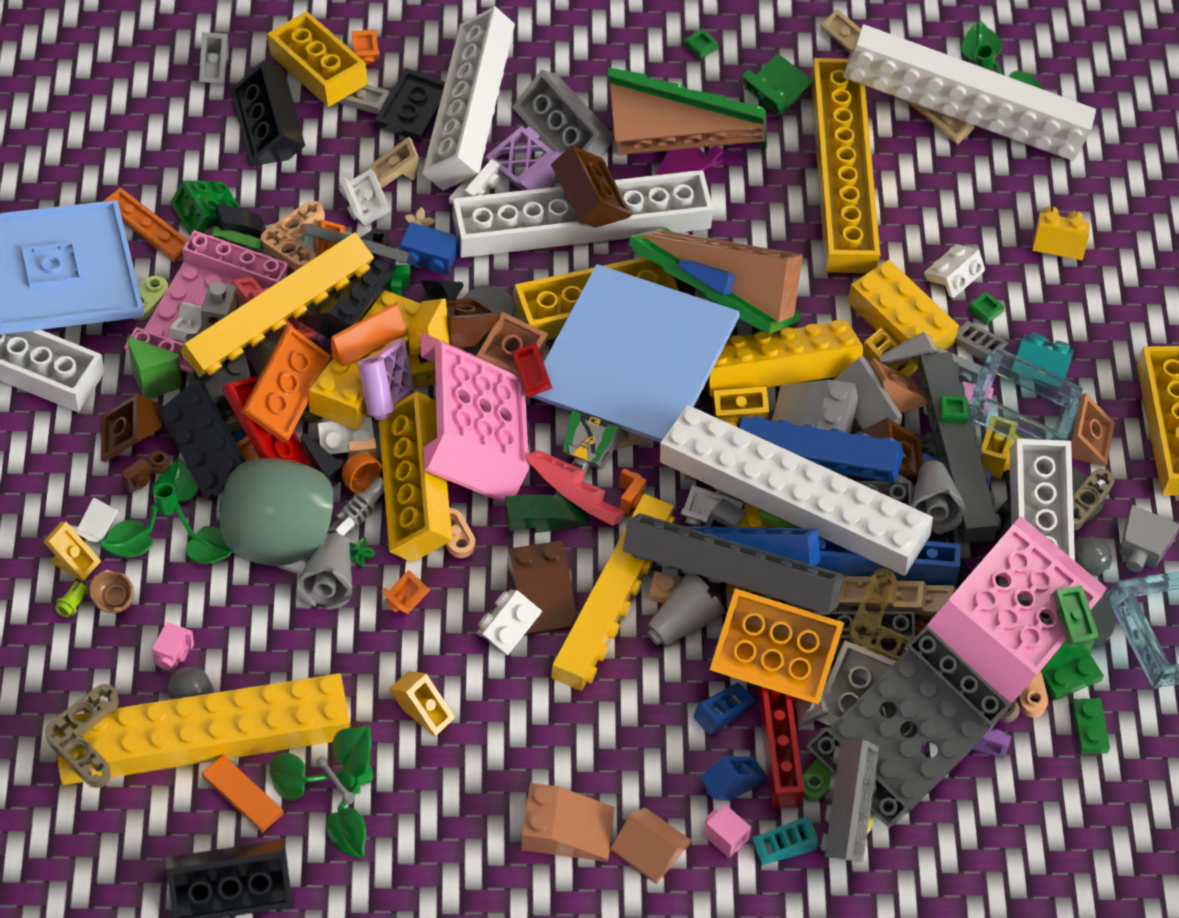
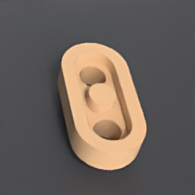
M449 508L451 524L454 526L451 527L452 541L445 545L454 557L466 558L474 552L475 537L462 514L454 508ZM458 545H464V546H466V547H464V548H459V547H457V546H458Z
M1041 671L1022 691L1017 700L1020 711L1031 718L1043 715L1048 705V697ZM1030 698H1036L1038 702H1033Z

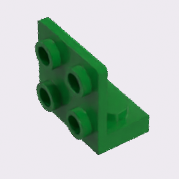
M776 54L758 73L754 74L748 69L742 75L745 89L780 117L813 84L811 78L780 54Z
M182 181L170 202L190 236L194 230L204 233L211 220H217L214 212L217 204L240 207L225 183L220 181Z
M1066 639L1041 669L1045 687L1054 701L1102 681L1104 675L1090 655L1094 642L1069 646Z

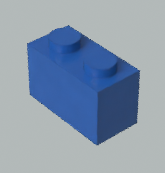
M411 222L400 244V250L408 252L407 264L417 265L436 273L440 272L449 275L459 253V236Z

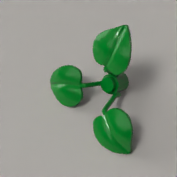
M979 20L966 34L962 42V54L967 60L975 61L974 65L988 70L995 68L997 73L1003 75L998 62L995 61V57L999 55L1002 49L1001 39ZM1014 71L1009 75L1012 79L1044 90L1041 83L1027 72Z
M180 459L162 473L153 486L155 504L151 505L152 512L148 527L145 529L144 524L137 520H125L115 525L101 542L102 548L115 556L124 558L140 556L147 552L153 544L152 538L148 534L153 529L157 512L159 511L163 515H171L177 512L188 535L192 538L186 545L187 555L192 561L199 564H210L227 558L233 553L225 544L221 529L205 526L196 535L188 524L178 502H186L192 499L197 494L199 487L190 470Z
M370 726L342 729L336 733L333 739L335 759L343 764L342 771L334 774L344 788L351 790L354 795L361 792L360 787L369 784L373 779V772L369 766L371 754ZM291 753L279 754L273 757L269 764L271 780L276 791L281 797L290 801L296 800L303 795V782L308 783L330 779L327 774L305 777L303 761ZM342 801L337 807L338 812L330 814L327 818L329 838L335 847L344 854L357 858L364 857L366 841L364 819L356 809L352 807L344 808L346 803Z

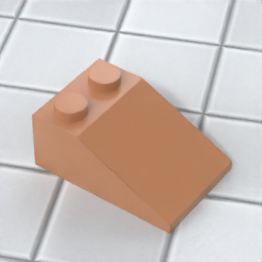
M530 783L521 850L608 862L615 807L559 786Z

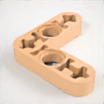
M309 201L265 230L261 235L264 250L278 260L289 263V267L295 271L315 259L316 253L297 239L304 235L298 233L301 224L317 226L320 219H325L322 204L318 201ZM292 225H299L295 228L288 229V227ZM289 249H295L293 252L284 253Z

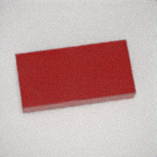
M536 342L512 351L528 398L553 388Z

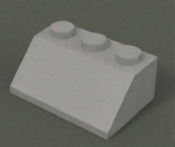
M864 356L856 359L834 379V381L855 383L859 399L852 423V434L862 433V430L887 417L897 424H901L902 414L887 391L884 390L883 385Z

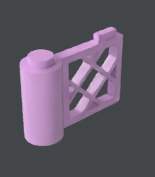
M521 126L486 155L485 158L487 162L492 159L499 163L498 171L521 191L552 187L557 181L554 177L555 172L551 163L563 152L552 151L538 139L540 136L531 127L525 129ZM522 136L528 140L527 146H515V142ZM542 151L545 154L540 159L531 160V152ZM527 152L526 160L514 161V153ZM501 154H509V161L498 162L496 158ZM514 167H526L525 171L518 177L512 173Z
M404 338L394 340L374 356L357 362L368 416H374L375 420L388 418L390 413L394 411L393 405L411 395V391L414 389Z

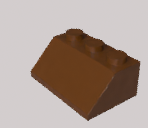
M571 145L551 163L555 172L554 177L562 186L565 192L564 197L571 204L574 210L573 215L580 224H587L596 228L628 219L632 216L603 158Z

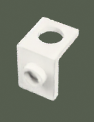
M93 498L79 526H70L78 535L85 539L101 543L118 510Z

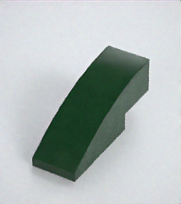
M556 495L505 496L504 510L509 531L534 528L535 533L589 526L587 512L566 497Z

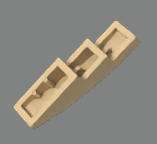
M844 576L839 604L873 610L914 611L915 614L936 615L957 589L954 585H926L924 581H897L895 577Z

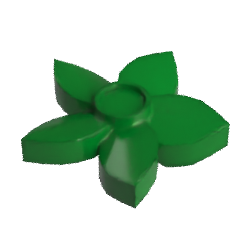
M366 537L360 539L357 545L349 542L351 561L356 559L357 565L363 569L365 558L374 557L376 552L372 548L367 547Z

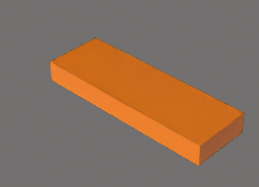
M224 755L202 772V778L260 832L263 833L283 815V809Z

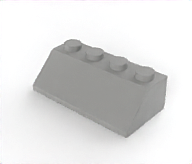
M541 69L512 106L528 126L539 134V138L547 147L554 152H564L573 145L601 157L615 140V136L560 76Z

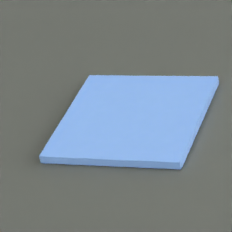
M117 200L0 213V335L144 317V308Z
M596 264L544 361L553 388L531 397L571 412L575 410L661 443L686 406L694 407L740 317L739 311Z

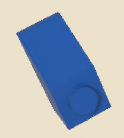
M722 756L700 777L706 785V792L715 800H733L768 781V777L755 758L745 756Z

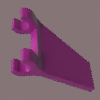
M718 145L712 147L707 154L700 148L669 150L655 176L699 170L704 171L711 166H717L723 162V158L720 156L723 154V150Z

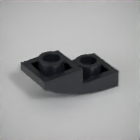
M217 204L214 212L220 230L240 231L241 234L261 239L262 233L266 230L261 216L240 207Z

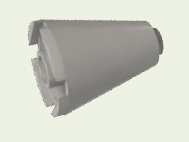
M932 460L922 464L919 468L911 507L933 517L931 530H935V534L951 531L962 522V517L965 513L964 501L943 463Z
M329 533L326 535L324 541L313 553L297 580V592L305 602L316 607V603L325 605L324 609L331 610L341 608L347 604L353 591L350 545L348 539L339 533Z
M687 574L649 622L647 634L656 645L661 643L667 646L721 618L725 614L724 607L716 595L712 597L708 591V585L699 576Z

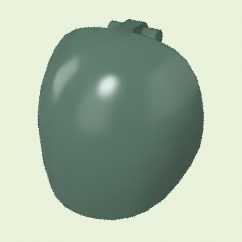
M259 458L240 464L229 476L220 501V528L225 544L237 556L267 566L288 565L312 555L324 541L331 521L333 490L329 479L315 468L292 460Z

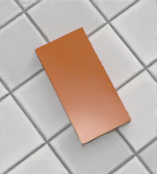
M287 326L241 413L283 443L289 441L309 401V389L326 368L331 355L292 326Z

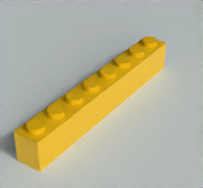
M354 232L186 342L181 349V353L199 377L205 373H208L209 376L214 374L222 367L221 363L229 358L230 361L235 360L244 353L243 348L249 344L252 347L256 346L265 339L264 334L270 330L273 333L279 331L287 324L285 320L291 316L295 319L300 317L308 310V305L313 302L318 305L329 296L327 294L334 288L336 291H339L350 282L348 279L356 274L357 277L365 274L370 269L369 264L374 258L356 232Z
M645 493L632 515L634 517L640 513L670 523H675L676 520L672 516L674 505ZM626 528L552 665L551 679L579 691L584 689L587 682L592 683L597 672L595 666L598 660H604L609 648L607 645L609 639H615L620 628L618 622L621 616L624 618L627 616L631 607V602L629 601L632 595H638L643 583L641 578L643 574H649L654 562L650 559H636L632 557V554L623 551Z

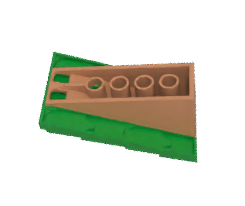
M608 67L615 143L618 156L739 143H752L767 148L766 111L763 107L726 100V96L686 89L685 86L677 83L647 78V74Z
M666 227L630 236L629 245L632 246V250L635 253L664 267V272L701 290V294L722 306L738 310L740 314L739 319L772 334L801 322L802 313L796 310L795 307L803 254L673 232ZM689 259L734 273L736 277L731 294L722 295L680 268L679 262Z

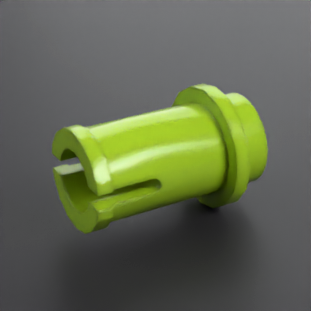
M75 581L64 597L56 601V611L66 618L74 615L77 612L76 607L89 593L88 588L84 584H79L78 581Z

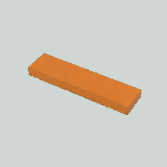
M121 187L102 201L117 200L123 224L173 263H176L183 257V247L188 239Z

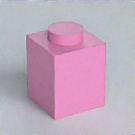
M725 805L719 811H712L704 822L706 824L704 837L730 858L749 840L752 827Z

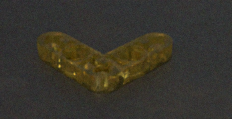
M882 568L875 571L870 579L850 627L849 636L854 644L897 661L901 657L896 654L900 650L902 642L907 643L904 649L908 650L907 645L913 638L879 625L897 581L895 574L891 570ZM882 576L888 577L887 582L891 586L885 585L881 596L874 594L879 586L876 578L881 579ZM869 600H876L880 604V612L874 615L869 614L865 609V603ZM862 626L867 627L866 632L872 636L875 635L876 631L880 632L875 645L870 644L873 638L869 636L859 639L855 628L860 629ZM885 636L894 638L896 648L892 651L884 650L880 643L881 639Z

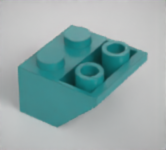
M1031 332L1030 335H1024L1012 370L1062 386L1074 350L1069 349L1070 344L1058 340H1055V343L1045 341V336Z

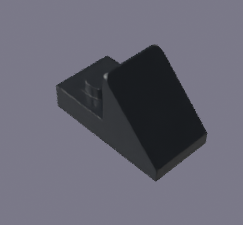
M421 280L428 294L424 301L438 299L455 300L464 287L463 282Z

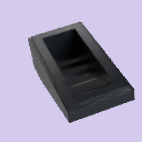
M305 433L300 436L301 444L313 467L329 479L332 488L342 481V464Z

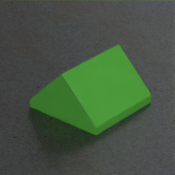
M132 337L128 339L132 373L142 396L150 399L181 388L182 376L179 354Z

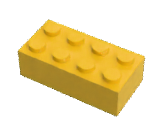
M308 11L267 33L270 55L327 107L368 84L365 62Z
M889 259L851 284L847 303L876 331L882 328L898 345L922 332L931 335L936 346L943 350H946L955 343L959 325ZM919 359L913 360L918 366Z

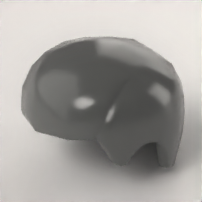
M1091 536L1083 537L1075 542V562L1092 576H1100L1106 569H1110L1112 562L1111 549L1104 540Z
M194 666L178 669L170 677L167 685L168 695L171 700L214 692V688L205 671Z

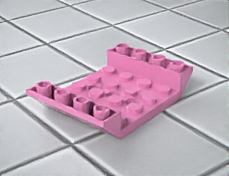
M194 230L183 247L184 262L144 329L136 327L130 337L179 354L181 370L193 374L192 366L181 353L185 343L169 338L170 327L179 316L180 304L184 301L203 306L210 282H221L230 285L232 280L253 276L262 289L272 287L286 278L289 263ZM239 300V303H240L239 308H240L241 306H243V304H242V302ZM128 341L124 346L127 351H129Z
M426 333L421 334V357L435 363L437 438L424 447V471L504 503L505 496L517 495L529 470V462L526 459L528 455L526 398L521 378Z
M1020 516L927 626L1011 705L1067 639L1053 593L1058 589L1082 585L1091 610L1107 588ZM1001 576L1005 578L1008 587L1002 588L998 586L995 577ZM1017 595H1025L1030 601V606L1021 605L1018 602ZM1039 614H1048L1051 617L1052 624L1046 625L1042 623Z

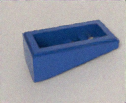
M689 259L679 262L680 268L722 295L731 294L736 277L734 273Z
M737 682L699 703L693 717L709 735H713L756 705L757 700ZM735 695L742 703L739 704L732 696Z

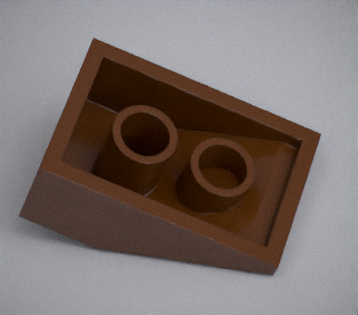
M563 541L509 548L507 567L512 589L518 590L542 611L523 636L572 629L577 620Z

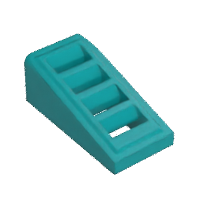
M805 817L752 838V842L761 865L815 851L818 845V838L810 818ZM801 832L803 833L805 840L803 841L800 836ZM790 835H792L795 842L793 845H791L788 838ZM776 839L781 840L783 849H779ZM765 842L770 843L773 853L768 854Z

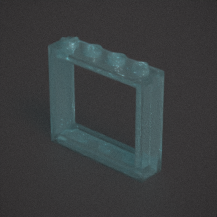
M999 347L993 356L988 354L977 379L978 382L972 392L973 395L968 403V406L972 407L968 418L1013 441H1016V439L1067 441L1083 388ZM996 374L1061 405L1062 407L1054 430L987 398Z
M1179 571L1120 580L1115 583L1106 595L1153 689L1179 684V664L1170 665L1135 596L1178 590Z

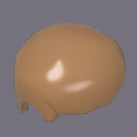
M109 569L95 575L89 585L90 597L94 605L106 613L115 614L125 611L130 607L134 599V586L124 573L114 572Z

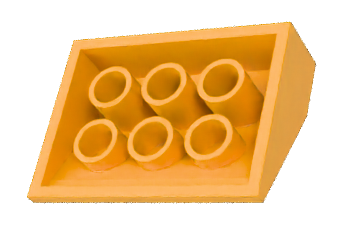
M735 589L710 670L819 705L844 622Z

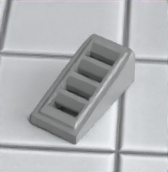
M969 321L958 329L955 339L957 344L989 368L1007 354L1009 343L1004 339ZM967 330L971 333L967 337L962 336ZM974 337H977L978 339L975 342L972 341Z
M922 332L882 354L879 359L886 365H894L919 359L922 354L939 353V350L932 336Z

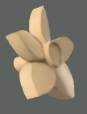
M423 207L417 211L416 216H405L409 223L413 222L423 226H430L436 221L430 217L425 218Z

